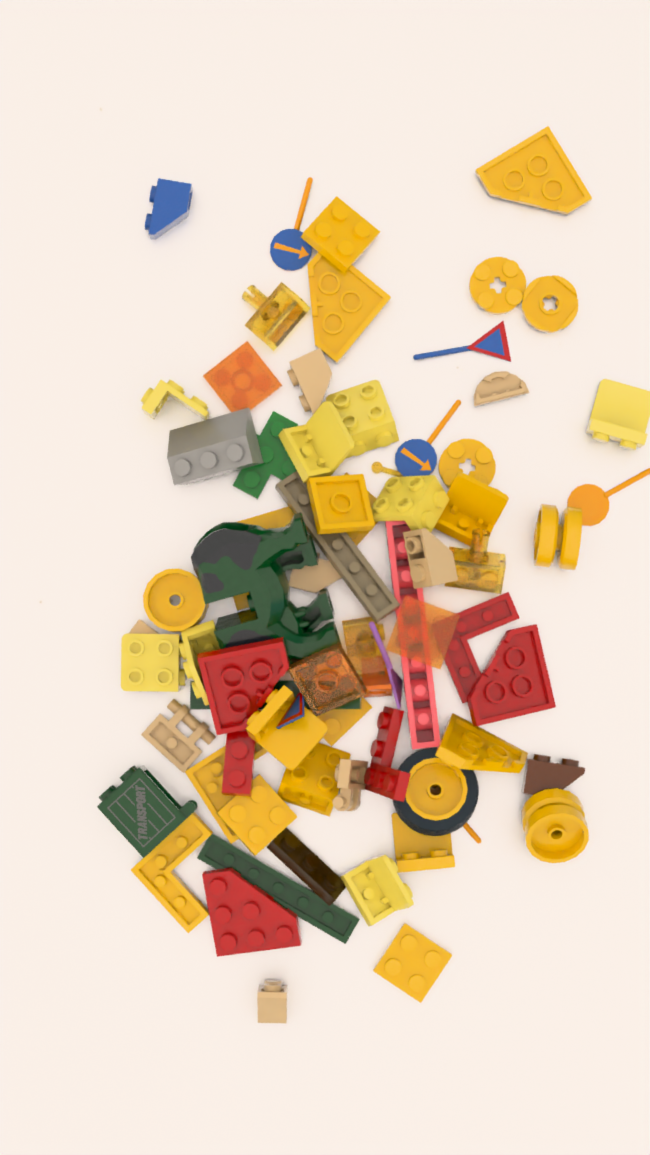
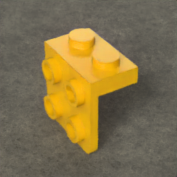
M459 472L447 492L450 500L434 528L481 552L509 497L500 490L492 488L470 475Z
M284 685L280 690L275 689L266 699L267 705L261 712L256 711L247 721L249 726L246 730L249 737L286 768L295 770L327 734L328 727L304 707V717L277 729V725L295 699L293 692Z

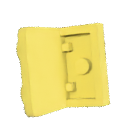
M170 379L167 383L160 380L155 389L150 387L141 399L143 404L142 410L152 419H155L169 397H172L204 420L210 418L205 402L194 395L189 399L183 395L185 393L184 389Z
M603 379L598 387L586 433L593 434L592 438L598 441L609 442V439L620 442L619 446L626 449L636 450L637 447L641 448L645 445L648 435L645 431L650 417V391Z
M372 380L326 397V401L330 400L335 406L354 441V449L346 458L359 456L364 452L385 447L399 441L394 418L378 380Z
M330 400L324 401L305 425L283 429L278 435L303 483L312 477L331 476L354 449L352 436L349 434L338 411Z
M435 475L392 477L385 483L371 510L374 521H405L411 531L426 528L429 532H432L450 499Z
M213 620L181 631L183 643L179 644L183 659H187L186 662H183L186 676L188 679L192 678L194 682H191L194 694L197 699L202 697L205 706L209 705L197 657L198 653L220 649L214 634L215 623Z
M124 634L121 641V688L124 691L180 692V686H185L186 673L184 669H181L182 655L179 649V644L183 643L181 635Z
M385 854L368 859L340 876L368 927L395 911L414 905L411 889L406 883L401 881L397 874L398 867L394 860L388 858Z

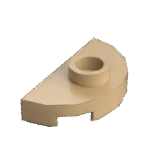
M507 371L494 372L485 376L477 385L473 396L474 407L529 394L530 392L525 382L518 376Z

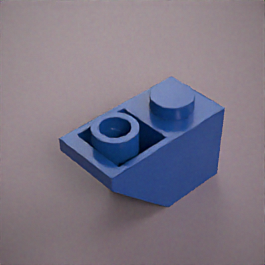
M158 178L157 186L152 185L149 202L154 203L152 214L147 213L145 220V230L149 231L150 239H158L189 216L193 193L192 184Z

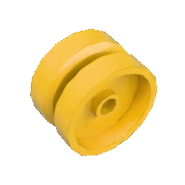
M541 504L534 531V566L550 567L554 561L555 551H557V564L559 568L575 570L581 542L582 508L566 507L562 513L561 522L558 524L559 512L556 505Z
M166 569L156 574L148 582L143 594L144 609L148 618L157 627L171 632H181L199 625L205 618L209 608V603L205 604L198 578L194 574L182 569ZM173 595H177L181 599L180 604L177 606L171 604L173 602L171 599Z
M558 788L545 789L534 794L525 802L521 811L522 826L525 832L526 846L534 857L544 862L560 863L577 857L585 849L589 841V832L583 805L576 795L570 791Z

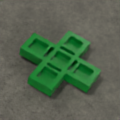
M273 411L261 434H256L264 463L241 469L233 487L258 500L271 475L283 480L297 470L278 435L283 429L296 427L298 424Z

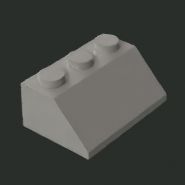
M250 408L170 430L167 459L174 485H188L264 463Z

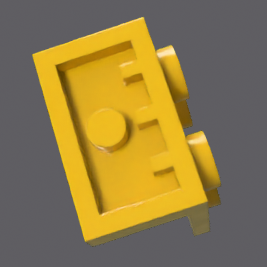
M318 743L295 770L285 769L277 794L283 801L330 817L333 809V799L338 795L340 789L337 788V781H335V769L340 764V759H350V753Z
M392 813L398 873L455 867L451 833L442 836H428L418 833L409 828L397 813Z

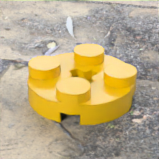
M492 257L484 260L476 266L469 282V291L474 303L485 312L493 315L506 314L520 304L526 290V278L523 271L515 261L504 257ZM495 278L505 282L506 287L501 289V293H496V290L493 288L490 289V284L494 283Z
M555 275L536 278L527 286L523 294L521 310L526 321L533 328L541 332L555 333L566 328L574 320L578 312L577 293L574 286L563 277ZM554 297L557 309L545 310V303L542 300Z
M461 439L451 443L443 451L439 460L438 471L443 483L449 489L457 473H463V469L459 468V464L465 463L466 459L471 460V465L475 466V471H470L468 475L489 485L494 478L496 469L492 451L483 443L474 439Z

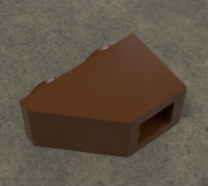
M534 754L533 759H526L521 792L534 795L545 789L558 788L563 790L585 774V768L578 766V760L562 758L561 763L550 762L551 756Z

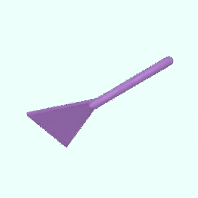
M371 621L369 626L386 664L397 709H401L403 680L394 671L375 623Z

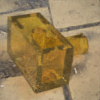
M282 282L269 297L258 290L255 285H250L247 289L255 297L244 291L242 299L257 311L244 326L275 351L311 308Z
M480 528L473 529L470 549L449 547L453 552L458 580L445 583L444 586L501 594L506 569L505 554L487 552L491 533L483 529L482 538L479 540Z
M371 617L342 621L351 680L364 681L385 677L386 664L369 626V622H374ZM375 623L381 640L385 641L383 623Z

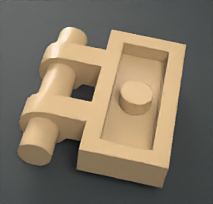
M173 699L167 708L175 715L168 720L160 713L141 735L184 773L203 752L195 745L198 739L201 738L209 745L216 736L208 730L209 726L204 721L202 723L199 722L189 712L190 709L185 704L182 706ZM180 721L184 722L193 731L189 737L185 736L176 727Z
M340 759V764L335 769V781H337V788H340V794L332 802L338 811H355L360 806L361 790H365L364 775L368 767V761Z

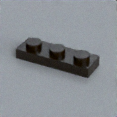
M287 827L267 846L279 860L329 906L346 888L341 878Z

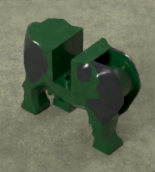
M301 512L294 514L290 523L285 527L265 529L259 525L222 522L211 528L201 537L193 549L191 560L201 585L205 604L249 592L247 601L250 609L218 618L214 634L220 649L283 637L289 659V667L295 663H323L329 660L335 653L342 651V644L335 621L326 623L319 630L312 632L322 621L334 619L335 612L327 588L320 590L316 598L305 607L297 608L290 601L289 582L285 572L290 569H302L304 566L318 565L319 560L311 534L308 535Z

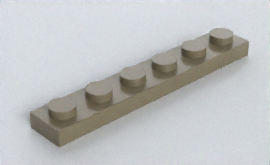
M296 471L277 483L275 489L294 514L302 513L307 532L311 534L315 543L374 622H379L400 607L399 602L346 532L317 534L306 482L303 483L299 473Z

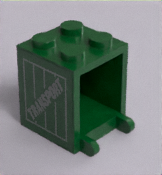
M134 765L120 777L123 781L120 786L116 788L112 785L98 797L102 802L97 806L144 858L197 809L198 805L196 801L189 800L184 806H181L144 765L139 768Z

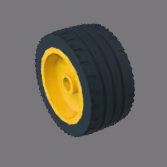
M437 747L417 751L404 760L398 769L411 773L404 802L393 800L395 810L400 819L412 830L428 836L447 835L466 824L475 810L479 795L478 781L474 770L460 769L456 766L452 767L444 764L439 757L435 756ZM432 787L435 790L438 787L441 789L440 794L432 795L430 788Z

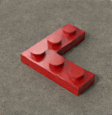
M509 592L430 624L462 704L467 702L469 694L481 675L467 640L519 619Z
M384 706L383 712L379 714L377 720V727L379 728L377 739L371 745V764L364 775L365 790L404 802L411 773L391 767L404 711Z
M246 729L227 733L222 782L223 795L251 797L256 742L249 737Z

